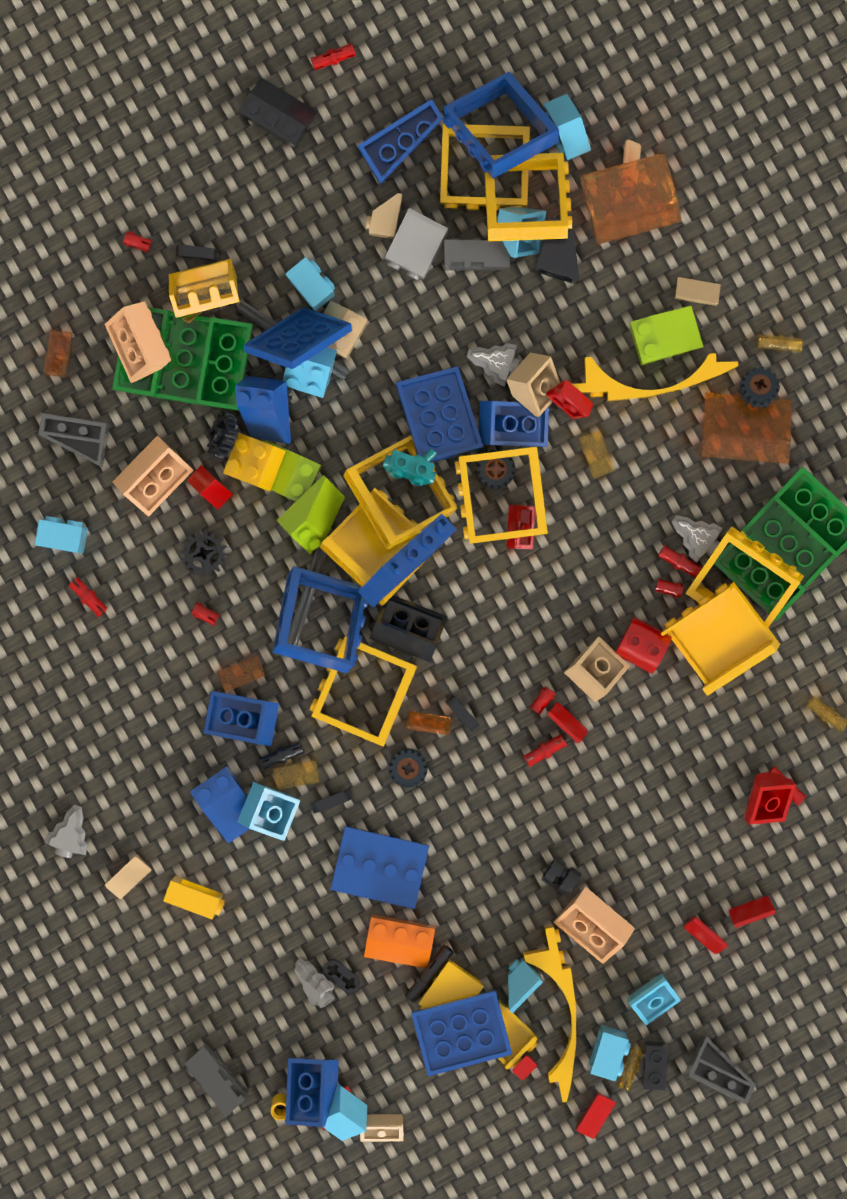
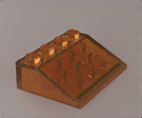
M665 153L580 176L592 233L598 245L682 222Z
M705 392L699 457L789 464L792 400L776 398L768 407L765 408L763 406L762 409H758V406L752 408L751 404L746 405L745 399L742 400L741 395Z

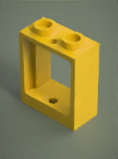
M174 876L170 881L163 900L209 919H213L215 915L219 916L225 900H222L223 893Z

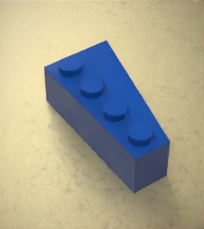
M432 99L358 145V150L380 185L443 121V116Z

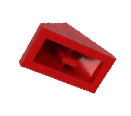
M202 465L187 479L191 486L218 510L233 495Z

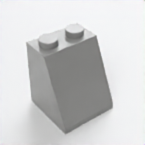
M409 208L385 256V260L389 261L387 265L396 270L402 268L408 271L406 275L417 281L419 278L424 280L448 234V228Z

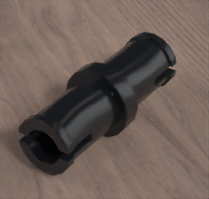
M297 741L284 748L279 747L277 751L259 757L260 762H263L261 764L263 769L266 770L279 763L285 764L287 760L305 754L304 749L301 748L303 747L301 742Z

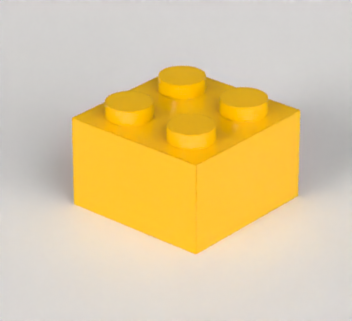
M238 433V438L234 443L223 474L271 491L286 451Z

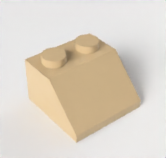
M330 301L323 314L351 323L352 331L328 346V348L337 350L336 354L347 360L367 326L368 320Z
M529 353L506 379L512 396L536 417H540L553 402L547 397L546 393L560 383L551 356Z
M598 636L572 662L564 673L594 702H597L607 695L630 665Z

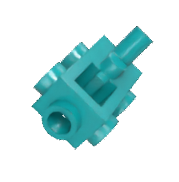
M430 449L423 457L420 455L413 457L393 450L391 455H386L382 467L386 468L385 471L390 472L389 474L392 477L409 479L414 485H432L436 472L433 471L435 464L430 462L437 453Z

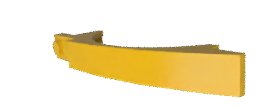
M711 353L707 355L697 371L681 383L664 389L641 390L615 381L601 370L592 357H585V383L572 385L583 394L590 393V397H603V393H607V401L647 398L682 390L717 377L736 368L738 361L716 362V353Z
M552 924L544 926L548 947L523 953L525 962L542 969L556 981L565 994L570 1007L571 1031L568 1044L559 1061L548 1072L550 1083L557 1081L559 1083L562 1102H567L576 1050V1002L570 965L561 966V964L565 963L563 950L558 951L557 943L561 942L558 929L554 930Z

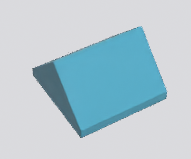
M662 973L627 997L628 1003L645 1025L681 1001Z
M338 1084L326 1125L323 1128L343 1141L366 1132L367 1104Z

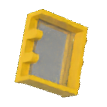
M232 259L169 274V297L176 318L240 302L237 289V275Z

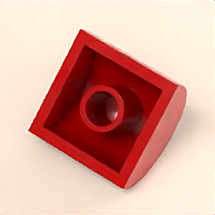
M633 616L615 653L625 661L653 674L665 655L672 637L668 634L662 636V630Z
M763 772L757 774L754 778L744 813L746 822L749 825L784 822L796 784L789 778L777 773Z

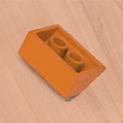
M372 914L364 957L426 968L431 955L435 926Z

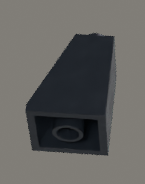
M557 215L556 218L551 217L550 221H561L560 215ZM573 223L572 228H568V238L544 239L534 272L576 285L579 271Z

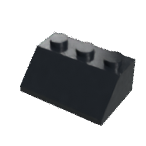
M263 78L250 91L238 111L240 116L294 149L297 148L318 113L315 109Z
M393 595L382 606L370 639L430 662L448 616Z

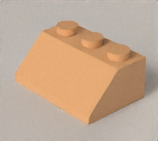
M145 301L123 307L105 323L131 383L162 369L171 361L169 351L162 341L160 331L157 329L152 319L151 311L147 308Z
M157 435L112 483L125 497L149 517L192 473L193 469Z
M587 887L583 888L553 922L602 964L626 944L635 930L631 924Z

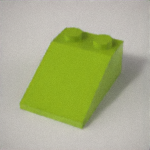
M692 306L660 313L629 323L641 366L703 348Z
M262 440V442L286 451L271 490L297 501L315 483L322 466L272 442Z
M323 475L276 521L295 541L311 554L326 539L345 496Z

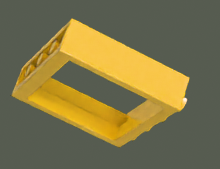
M443 124L440 205L451 210L457 209L458 206H466L467 210H479V207H486V197L447 196L449 136L456 137L451 128H447ZM465 125L474 137L523 139V144L530 141V127ZM522 171L521 198H495L496 211H499L501 207L527 208L529 171Z
M563 153L537 154L508 170H557L561 221L497 223L495 180L488 172H485L488 241L568 238V228H572V216H568L567 211H571V198H566V193H570V182L565 180V175H568L569 169L568 162H564ZM490 155V156H491L494 160H496V159L500 158V157L503 156V155Z
M411 436L350 467L343 475L387 550L423 531L439 515L443 514L447 518L454 514L457 509L454 496L452 494L449 495L445 488L444 479L436 473L433 484H429L442 506L443 511L397 536L393 533L359 474L384 462L386 455H391L393 450L402 452L408 449L411 456L417 455Z
M537 447L458 457L459 461L455 462L456 475L461 474L462 482L457 483L459 496L464 498V505H460L462 518L466 517L467 526L463 527L464 539H469L471 544L548 534ZM528 455L537 528L475 536L466 462Z
M731 527L685 594L697 602L706 595L710 597L714 595L713 592L700 583L728 542H730L791 584L764 621L769 628L804 576L796 571V567L784 563L779 555L771 554L765 550L760 542L752 541L746 537L743 531L739 532Z
M347 636L344 639L339 638L335 651H338L336 656L343 659ZM361 642L357 649L406 669L379 736L321 713L337 674V671L333 669H326L330 673L327 680L323 678L318 690L321 691L319 699L314 698L310 707V711H313L311 717L384 747L417 665Z

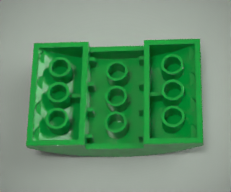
M147 307L151 311L152 319L160 331L165 347L169 351L171 361L162 369L131 383L118 355L112 390L239 411L235 385L242 381L245 376L248 353L244 350V344L251 340L253 324L196 315H185L176 318L175 313L169 310Z
M803 466L739 531H743L746 537L752 541L760 542L764 549L771 554L779 555L784 563L796 567V571L804 576L774 619L775 621L791 607L806 591V588L847 547V507ZM730 542L714 563L768 614L772 612L791 585Z

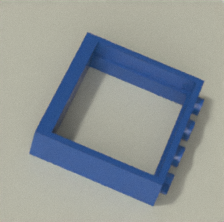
M510 71L444 106L443 121L446 127L454 131L457 140L460 143H464L471 157L476 158L480 162L482 170L488 172L493 179L559 142L558 127ZM506 93L541 135L494 160L459 118Z
M443 514L439 515L386 562L358 592L374 607L424 563L457 529Z
M293 566L287 575L272 653L348 673L352 667H355L356 660L358 659L356 648L361 643L362 635L359 632L365 622L363 610L368 604L358 592L362 587ZM299 584L354 599L343 659L287 643Z

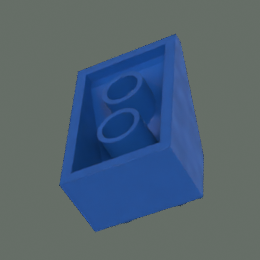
M248 376L236 384L237 407L251 438L291 443L286 381Z
M480 401L479 434L483 445L548 447L549 406L540 417H536L520 402Z
M211 691L204 734L272 746L279 703Z
M228 766L190 791L200 808L228 843L249 830V828L237 822L248 794Z
M288 1058L286 1125L325 1127L338 1083L339 1060Z

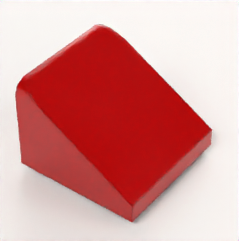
M526 1055L512 1071L521 1080H524L537 1067V1064L532 1056Z

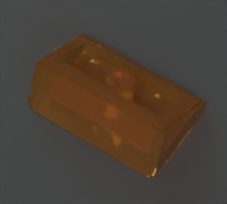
M258 656L218 671L225 692L266 676Z
M414 711L409 712L407 729L443 735L450 734V717Z

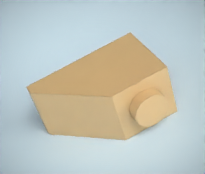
M396 194L373 210L372 217H367L366 229H369V235L388 239L395 238L402 194Z

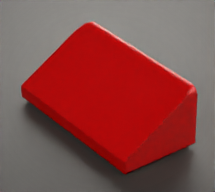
M568 380L562 381L546 393L547 397L572 419L589 417L593 402Z
M509 505L507 532L534 529L535 506ZM534 536L507 539V548L533 550Z
M559 702L555 703L547 712V715L577 744L588 733V730Z
M768 896L728 910L731 921L736 928L776 913Z
M695 915L684 925L686 931L714 954H718L728 947L726 941Z
M597 1091L576 1125V1131L594 1139L616 1102Z

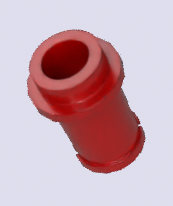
M127 231L123 244H126L128 248L131 246L148 253L152 240L136 235L134 231Z
M658 579L655 592L672 595L675 599L677 597L681 598L684 585L680 584V582L673 583Z
M196 603L191 613L194 615V618L198 617L214 626L220 614L203 606L204 603Z
M546 686L540 689V694L532 705L529 706L540 715L551 699H555L554 695L556 693Z

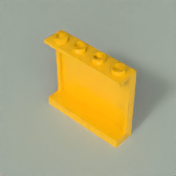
M374 488L371 491V496L395 536L417 525L414 520H409L404 516V511L398 505H393L388 501V496L382 490L378 491ZM359 504L319 547L363 587L386 562L419 533L387 550ZM415 571L384 597L379 604L383 606Z
M735 582L728 586L726 583L722 584L715 590L716 594L711 597L709 595L704 596L698 601V606L695 608L690 606L681 613L682 616L677 620L673 617L664 624L665 629L661 633L662 636L668 634L672 637V641L705 683L703 691L707 696L775 653L781 645Z

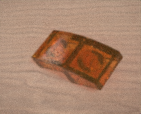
M50 330L48 352L45 357V375L66 377L73 332Z

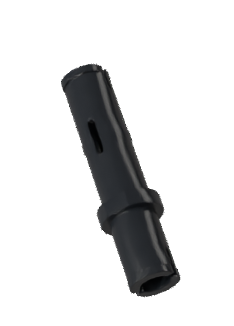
M443 944L422 974L417 975L415 978L416 982L405 994L409 1001L416 1003L423 992L429 989L430 983L454 954V951L449 946Z

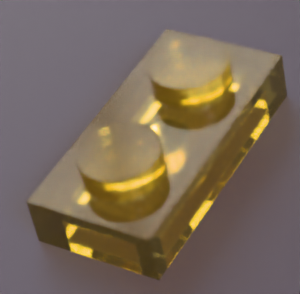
M597 431L580 437L579 440L593 479L614 472L601 432Z
M316 760L273 768L277 790L320 782Z

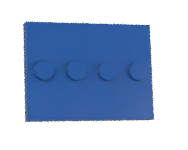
M302 307L245 343L244 350L248 354L294 369L350 333L352 326L349 322Z
M458 366L396 382L395 386L417 455L423 457L430 449H433L437 453L430 462L433 463L483 449L481 437Z
M345 826L331 890L415 909L429 845Z
M496 990L411 1012L428 1076L512 1055Z

